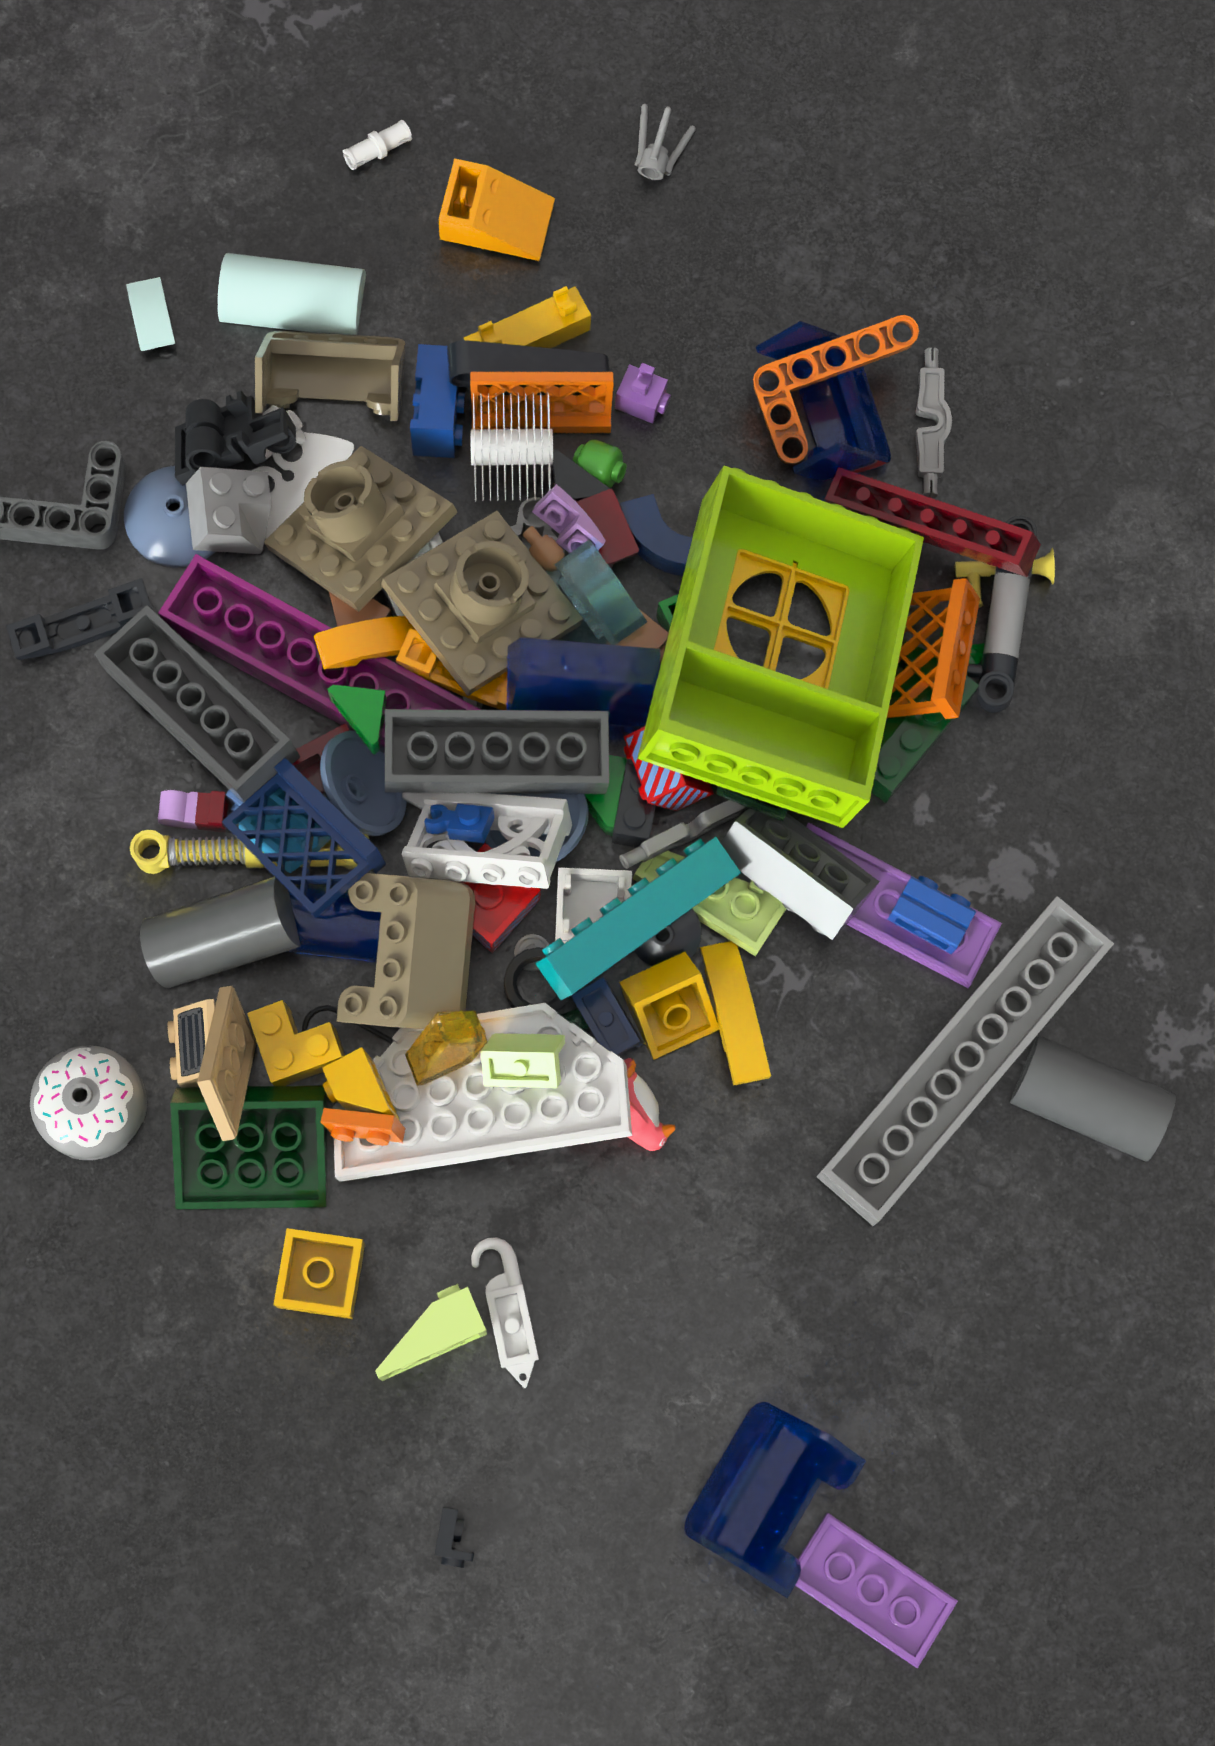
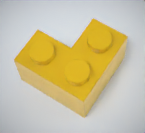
M283 1000L247 1013L270 1082L274 1086H286L322 1073V1067L345 1056L337 1030L330 1022L298 1033L290 1007Z

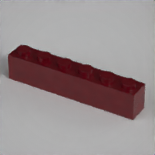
M838 467L825 497L827 503L842 505L847 510L864 516L875 517L880 522L897 528H906L912 533L924 537V543L1024 577L1028 576L1041 546L1032 531Z

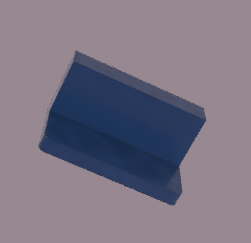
M604 977L571 996L597 1042L608 1051H612L619 1056L634 1046L639 1048L644 1045L610 984Z

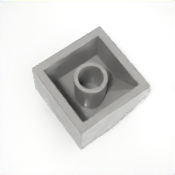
M200 467L186 483L193 550L260 554L263 550L271 510L268 472Z

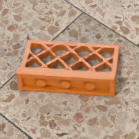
M470 372L472 429L473 393L475 429H481V395L482 429H488V393L490 429H496V399L497 429H503L502 393L506 391L511 394L504 395L505 429H511V399L512 429H518V393L520 429H525L526 427L525 393L527 398V429H533V393L535 429H540V395L537 394L544 392L546 395H541L542 429H548L547 400L549 393L550 429H553V433H611L613 372ZM519 385H529V386L523 388V387H521V386H519ZM554 385H564V386L558 388V387H556V386H554ZM590 385H600V386L594 388V387H592V386H590ZM575 392L581 393V395H572V394L575 393Z
M967 578L953 580L952 588L912 593L910 606L917 605L919 608L907 617L905 632L908 631L913 637L901 647L898 661L899 663L902 660L907 667L895 677L892 693L897 690L902 697L894 704L889 705L887 718L941 712L945 719L959 718L980 602L979 596ZM941 601H949L948 607L937 616L931 611ZM927 614L932 621L917 633L912 626ZM941 627L944 630L943 636L930 645L925 639ZM922 644L927 650L911 662L906 656L918 645ZM935 656L938 659L937 666L927 675H924L919 669ZM916 673L921 680L905 692L900 686ZM928 686L933 689L931 701L917 703L914 701Z

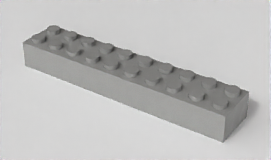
M1057 896L816 1177L872 1226L877 1224L1114 943Z

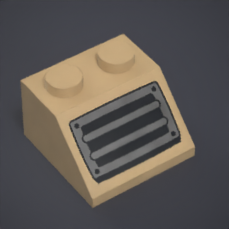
M207 999L174 1009V1021H168L169 1042L175 1043L176 1057L170 1058L171 1079L177 1080L180 1087H199L197 1080L216 1005L214 999Z

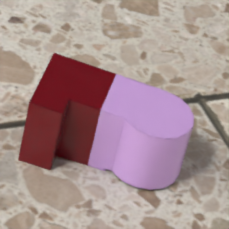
M175 790L162 791L158 822L171 827L226 833V827L222 821L228 817L229 799L225 795L226 792L211 791V793H186Z

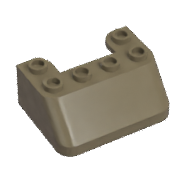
M366 873L349 888V898L351 903L359 910L381 912L374 987L351 986L345 989L338 1001L337 1022L450 1031L458 1028L464 1020L466 1011L475 911V895L473 890L467 884L455 881Z

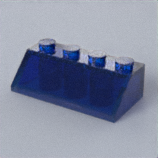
M520 637L508 645L507 710L608 711V725L643 728L646 726L660 670V649Z

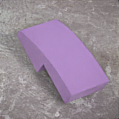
M557 484L536 503L532 511L559 533L556 540L558 545L582 564L595 554L606 541L587 513Z

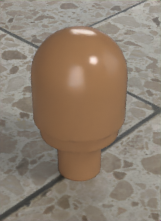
M534 526L529 527L522 536L531 545L529 548L531 555L545 571L553 572L560 569L565 561L563 549L548 534L541 536Z

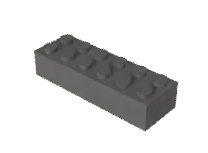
M148 605L94 653L105 671L243 803L277 774L274 767L281 760L286 758L293 764L300 758L292 741Z
M385 709V793L606 794L609 786L608 711Z

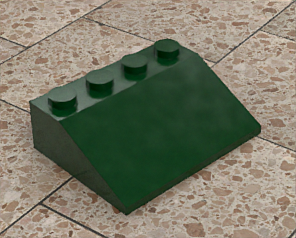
M903 639L902 646L908 641ZM917 646L906 657L913 662L926 650ZM934 656L919 670L924 675H927L937 666L938 659ZM902 660L898 663L895 677L907 667ZM915 673L900 687L907 692L921 678ZM967 675L960 713L973 698L980 686ZM928 686L914 701L916 703L931 701L933 689ZM897 690L892 693L889 705L894 704L902 697ZM941 712L887 718L871 792L887 803L956 718L945 719Z
M323 1085L247 1086L237 1136L235 1139L222 1141L200 1088L176 1087L170 1102L176 1209L327 1207V1129L320 1122L323 1109L327 1108V1094Z

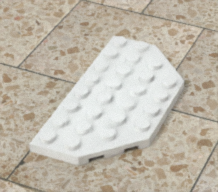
M546 1003L468 1015L464 1017L462 1024L458 1028L450 1031L400 1028L392 1037L393 1043L381 1057L377 1055L373 1061L400 1122L406 1128L403 1143L389 1141L388 1145L382 1146L370 1143L364 1138L354 1137L351 1142L340 1141L334 1138L335 1178L342 1182L632 1136L627 1065L622 1058L612 1051H608L597 1043L593 1037L575 1024L568 1022ZM492 1034L565 1035V1044L559 1052L561 1083L557 1088L484 1086L481 1050ZM338 1101L333 1106V1109L345 1110Z

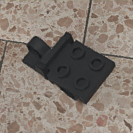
M241 390L237 392V399L235 400L231 395L226 396V406L222 408L208 399L195 400L186 408V423L175 427V478L183 486L186 485L200 467L224 469L232 467L244 461V453H247L255 464L266 461V449L279 454L290 452L296 446V427L283 407L265 415L255 413V399L251 395L246 397Z

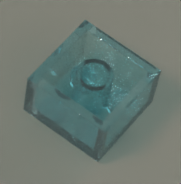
M590 539L554 564L562 575L557 582L597 639L605 636L613 647L647 623L643 614Z

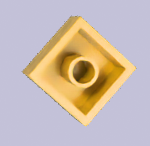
M287 1228L274 1306L287 1310L353 1319L365 1248L363 1239Z

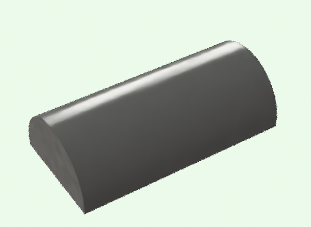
M275 877L145 918L140 928V942L145 962L154 979L165 988L181 985L301 947L289 892Z
M1037 1035L1011 1097L1010 1104L1147 1162L1156 1152L1167 1130L1175 1107L1176 1094Z

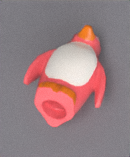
M632 1058L625 1059L632 1124V1136L628 1138L649 1151L660 1150L665 1145L667 1138L675 1131L676 1126L662 1124L659 1121V1106L652 1090L635 1072V1061Z

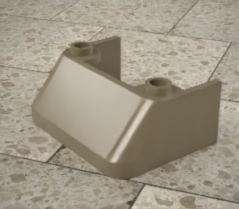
M292 331L269 332L266 334L255 356V413L262 414L266 404H269V407L274 405L287 409L298 398L366 401L367 407L373 409L375 414L390 415V421H398L402 406L405 341L394 337Z

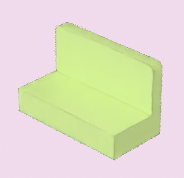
M492 1034L481 1050L484 1086L557 1088L561 1083L559 1052L565 1044V1035Z

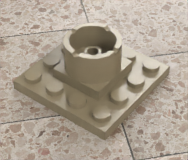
M360 446L346 461L326 466L318 472L316 478L311 479L304 492V502L264 543L269 551L359 612L383 588L381 586L382 579L406 565L458 512L453 503L363 446Z
M495 511L384 577L381 583L387 594L467 696L581 626L583 621L582 616L543 567L531 555V552L498 511Z

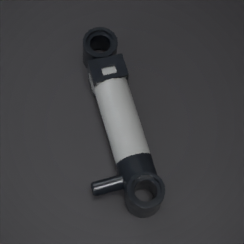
M1022 515L1014 516L1005 522L1032 531L1037 537V527L1028 517ZM1033 564L1027 577L996 567L982 664L968 663L967 676L979 679L978 685L980 686L977 690V700L984 710L991 713L1005 710L1010 705L1014 694ZM990 685H999L1004 689L1005 695L1000 699H992L987 695L986 688Z

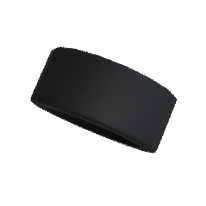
M536 947L524 950L515 956L508 965L503 985L506 998L513 1008L534 1005L522 998L516 983L518 974L523 967L529 963L540 961L545 957V954L542 952L544 948ZM556 995L553 1000L546 1004L556 1012H559L565 1007L571 996L560 1000Z

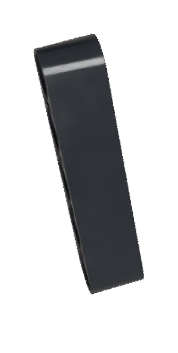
M469 340L455 341L447 346L449 382L459 387L471 388L470 372H610L609 358L602 353ZM519 385V386L525 388V387H527V386H529V385ZM554 385V386L560 388V387H562V386H564V385ZM590 385V386L596 388V387H598V386H600V385ZM575 392L572 395H581V393Z

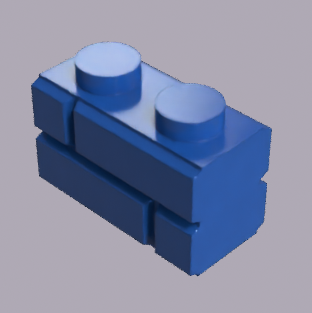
M911 876L887 920L952 955L961 942L976 911L970 908L971 903L966 898L958 894H951L949 897L938 891V884L924 876H919L916 879Z

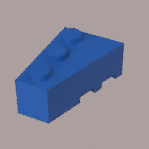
M418 344L415 373L416 387L415 394H413L414 415L410 423L413 456L455 458V446H462L463 425L457 424L458 413L464 414L465 392H459V386H454L449 382L447 346Z

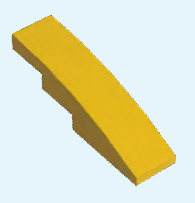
M732 941L700 947L713 1011L718 1021L724 1052L727 1054L733 1085L770 1078L771 1073L738 946Z

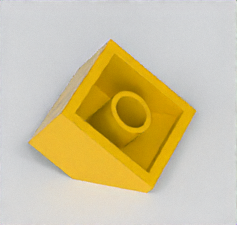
M686 952L619 982L630 1014L653 1060L719 1030L702 975Z

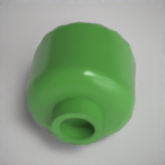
M595 439L588 441L585 445L581 444L577 448L572 460L609 488L616 482L620 483L623 480L627 469L626 463L623 462V454L618 447Z

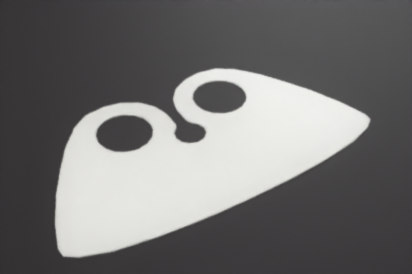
M303 432L306 441L300 445L303 453L299 460L288 462L281 457V454H272L274 461L279 467L294 473L293 480L284 481L282 474L269 466H261L252 470L268 472V475L275 482V487L270 492L271 510L265 539L304 502L305 489L311 479L318 476L319 471L330 464L346 461L352 455L354 450L352 442L333 436Z

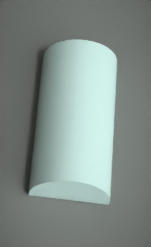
M226 253L221 265L218 286L219 321L310 333L357 335L366 271L359 268Z

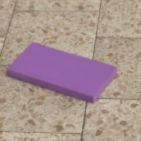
M829 1513L825 1514L786 1577V1580L915 1668L919 1667L958 1602L952 1596Z

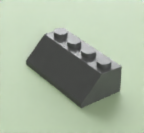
M751 806L735 820L721 842L738 869L753 880L759 889L769 892L781 901L787 910L797 913L809 922L815 931L826 935L831 940L849 923L880 882L784 810L777 817Z

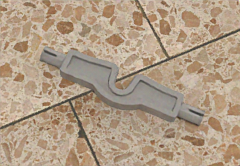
M927 348L924 350L925 367L920 369L918 377V397L915 412L919 417L934 420L937 425L918 428L915 434L918 457V477L924 478L923 495L929 497L931 486V498H936L938 496L937 481L938 478H941L944 471V444L951 430L952 415L947 402L944 400V369L938 368L939 349H933L931 360L932 348Z
M732 798L702 812L692 822L686 825L682 822L644 841L639 847L619 856L620 862L625 869L641 861L646 862L672 848L694 840L709 830L739 816L751 806Z

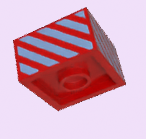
M645 727L624 736L627 745L624 747L626 758L633 761L641 783V787L638 789L640 796L643 800H647L649 804L679 811L714 794L711 784L637 759Z
M484 843L477 852H485L492 848ZM461 882L467 884L475 895L472 936L491 953L499 947L540 901L541 889Z

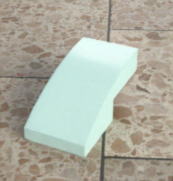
M157 277L126 284L141 351L175 344L161 278Z

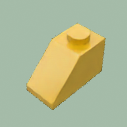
M362 1047L322 1067L327 1079L323 1083V1087L332 1103L338 1101L348 1111L395 1115L400 1121L373 1059Z

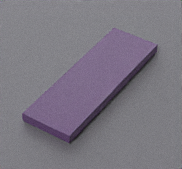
M810 823L807 824L806 827L880 881L847 925L969 988L1002 923L972 908L976 913L957 949L952 955L887 920L910 879V875Z

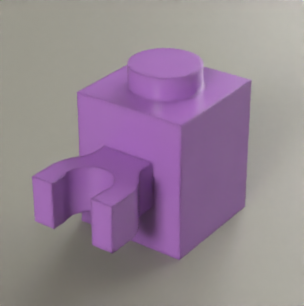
M641 363L640 368L629 364L616 393L615 409L653 424L657 414H664L669 404L671 395L666 393L668 380L655 375L654 367Z

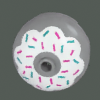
M84 1045L62 1051L43 1066L33 1083L30 1096V1110L37 1131L54 1149L71 1158L98 1160L121 1151L135 1136L146 1116L147 1095L140 1075L124 1057L104 1047ZM84 1090H86L87 1098L83 1102H79L84 1095Z

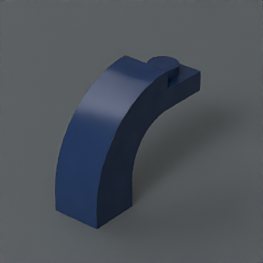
M654 494L621 502L620 507L639 548L638 555L659 570L683 576L693 537L678 534L666 525L659 512Z

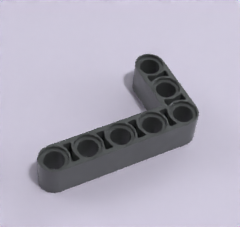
M100 441L91 448L81 505L0 497V539L88 549H105L110 547L114 543L117 534L126 475V464L119 447L110 441ZM107 458L115 459V462L110 466H100L101 462ZM101 491L110 492V495L105 499H95V496ZM27 516L35 517L31 524L19 525L23 518ZM59 521H70L67 527L55 529V525ZM105 524V528L98 533L90 532L94 525Z

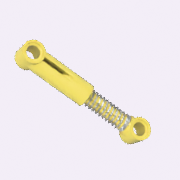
M144 830L134 836L130 845L131 855L139 868L151 874L160 873L172 865L178 866L180 862L185 866L187 862L189 865H192L193 862L196 865H199L200 862L202 865H205L206 862L211 865L214 861L216 865L219 862L224 865L227 861L231 865L234 861L237 865L240 861L242 864H246V868H265L233 836L231 840H228L227 836H225L224 840H221L220 836L218 840H215L214 837L211 840H208V837H205V840H202L201 837L198 840H195L194 837H192V840H189L187 837L185 840H182L181 837L175 839L169 835H161L154 830ZM331 839L319 851H330ZM150 845L160 847L159 853L154 858L145 859L142 857L146 847ZM352 859L336 860V866H343L351 870L357 866ZM311 860L310 867H326L329 865V860Z

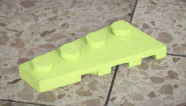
M666 851L646 862L643 861L635 872L633 879L638 882L646 877L651 882L659 876L655 869L671 858H674L678 863L685 857ZM733 878L693 907L700 922L755 957L786 911L781 901L769 892L759 889L752 880L749 883L738 878Z

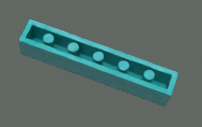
M717 837L706 843L701 838L696 840L683 850L686 857L678 863L674 858H671L655 869L659 876L649 882L644 877L627 889L631 896L623 902L616 897L600 908L599 911L602 913V917L594 922L588 917L573 927L571 931L574 936L564 943L561 938H558L542 949L545 957L535 964L560 1000L577 992L741 873Z

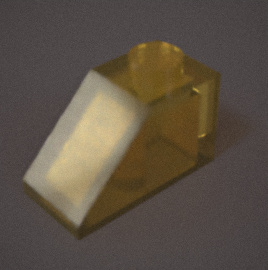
M476 1011L437 1012L405 1054L416 1085H425L470 1064L488 1041Z

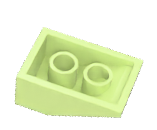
M456 1284L437 1293L439 1300L430 1304L375 1370L381 1381L487 1335L486 1328L468 1287L460 1290L459 1285Z

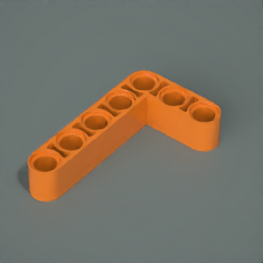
M906 315L896 316L771 362L756 371L753 379L754 390L780 461L787 465H797L804 460L808 452V442L790 392L909 349L915 343L919 334L918 324L913 318ZM904 324L908 326L912 334L911 339L907 342L897 341L892 333L896 325ZM870 336L876 339L878 343L877 352L868 355L860 350L859 341L863 337ZM831 349H840L844 353L845 362L841 366L833 367L827 363L825 355ZM798 361H806L812 367V374L806 379H799L794 376L792 366ZM773 373L777 376L779 385L775 390L765 391L760 387L759 379L763 374ZM784 406L790 411L791 418L786 424L779 425L772 421L770 414L775 407ZM789 439L799 441L802 445L800 456L796 458L785 456L782 451L784 442Z

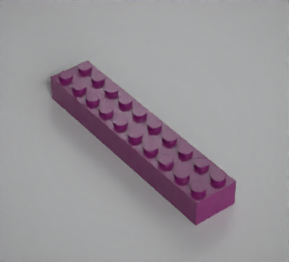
M195 554L158 612L159 617L182 638L340 725L346 723L351 731H354L353 728L330 701L327 689L333 684L383 690L387 700L386 709L480 710L385 657L363 659L356 666L324 669L314 635L331 629V627ZM384 718V725H383V732H382V739H381V745H382L384 748H385V718Z

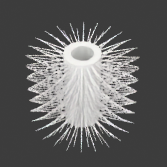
M473 393L471 465H474L475 501L476 465H482V493L483 465H489L490 501L491 465H497V496L498 465H504L505 501V465H511L512 500L513 465H519L520 501V465H526L527 500L528 465H533L535 499V465H541L542 498L543 465H548L549 491L551 490L550 465L553 464V429H550L549 393L547 400L548 429H542L541 393L540 429H535L534 393L533 429H527L526 393L525 429H520L519 393L518 429H512V399L511 429H505L504 393L503 429H497V399L496 429H490L489 393L488 429H482V395L481 429H475Z

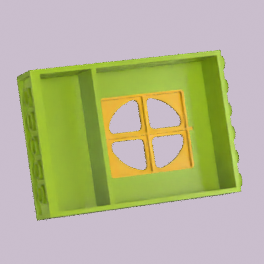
M723 466L701 502L637 759L844 828L870 801L924 537L914 534L906 528H897L880 522L875 517L864 516L847 510L842 505L830 504L813 498L808 493L797 492L780 486L775 481L763 480L746 474L741 469ZM773 573L779 575L782 579L775 615L772 617L737 606L732 600L733 594L745 581L760 574ZM796 583L807 585L822 602L830 624L829 636H823L794 626L788 621ZM733 618L762 628L769 633L763 667L737 657L728 637L727 619ZM783 638H791L819 648L825 654L824 661L820 667L801 680L776 672Z

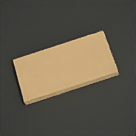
M232 986L219 988L197 1080L222 1141L232 1140L237 1136L257 1043L236 991Z

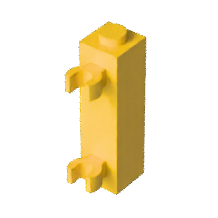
M565 286L554 291L553 297L493 324L492 321L478 326V331L464 337V340L553 348L589 331L591 328V313L576 286L570 289Z

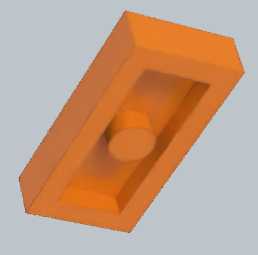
M330 1108L323 1109L320 1121L331 1133V1136L337 1140L351 1142L354 1137L364 1138L370 1143L382 1146L388 1145L389 1141L403 1143L406 1130L395 1115Z

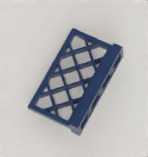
M284 758L274 767L277 774L226 817L222 823L317 918L367 872L372 870L376 874L386 865V862L377 847ZM281 788L286 793L284 806H267L268 797L277 789ZM291 814H307V828L289 829ZM266 815H283L282 829L264 830ZM246 816H258L256 830L241 831L236 825ZM329 836L331 838L330 851L312 852L313 837ZM306 837L305 851L287 853L288 838ZM281 838L279 853H263V839ZM352 859L357 864L348 874L335 875L336 860ZM311 860H329L328 875L309 876ZM303 861L302 876H285V862ZM308 884H326V893L313 904L307 898ZM295 885H301L300 890Z

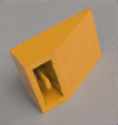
M454 158L439 216L440 240L540 261L555 198L490 166Z

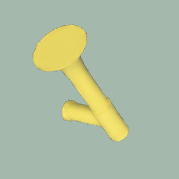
M1051 548L1050 553L1046 556L1035 559L1032 568V574L1045 576L1051 581L1052 585L1054 584L1055 577L1053 548ZM980 561L955 562V577H967L980 598L978 608L982 607L980 577L995 575L996 567Z

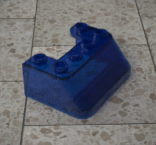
M758 1403L747 1413L687 1515L685 1532L689 1538L788 1599L800 1577L801 1565L795 1556L783 1550L820 1484L824 1482L839 1490L849 1487L858 1477L866 1460L832 1435L770 1403Z

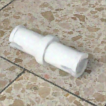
M404 120L398 121V123L379 133L373 131L368 134L367 139L343 150L345 161L351 170H355L376 157L382 159L387 156L388 151L407 141H411V131Z

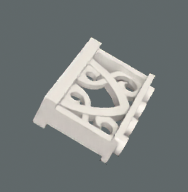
M425 793L423 798L424 807L410 840L402 851V857L409 877L527 888H549L550 877L565 836H569L572 828L567 799L489 793ZM457 804L493 807L495 818L490 830H499L502 836L509 841L491 850L476 852L464 841L449 839L447 831L441 834L427 833L424 821L425 818L432 819L431 805H443L448 810L455 811ZM542 834H548L545 842L538 839ZM439 841L432 848H426L429 844ZM528 847L539 850L540 856H531Z

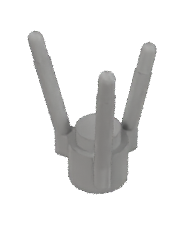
M643 104L641 107L638 155L635 166L638 167V172L642 176L651 180H661L664 174L667 176L671 175L673 165L691 139L696 128L693 125L689 127L671 156L668 157V150L662 146L671 114V108L666 107L655 143L649 144L648 148H646L648 105Z

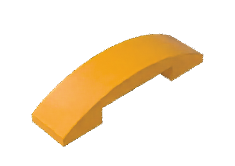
M394 616L331 628L316 633L314 639L323 668L332 669L356 666L363 659L397 656L410 628L416 629L405 616Z
M411 628L396 658V663L418 676L456 694L500 710L533 711L545 684L542 681L511 669L509 673L505 672L467 696L419 633Z

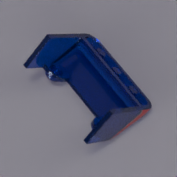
M799 321L757 345L756 350L759 354L780 360L842 336ZM831 349L825 355L827 363L833 367L841 366L845 362V355L840 349ZM798 361L792 366V372L797 378L806 379L812 374V367L806 361ZM863 366L799 389L817 447L808 451V459L793 467L795 474L819 481H828L834 479L838 467L855 473H861L877 469L890 462L891 453Z

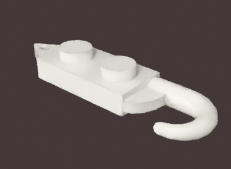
M497 1237L486 1238L480 1241L473 1249L471 1255L472 1266L474 1268L479 1266V1258L485 1250L494 1249L501 1255L504 1273L497 1275L489 1281L485 1293L501 1368H506L522 1387L526 1388L534 1362L539 1360L517 1257L512 1246L505 1240ZM520 1374H525L527 1376L526 1380H520Z

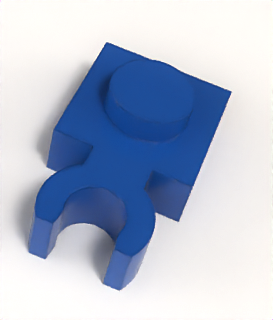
M457 804L455 811L448 810L443 805H431L432 819L425 818L424 822L427 833L441 834L447 831L448 837L451 840L485 843L495 817L493 807Z

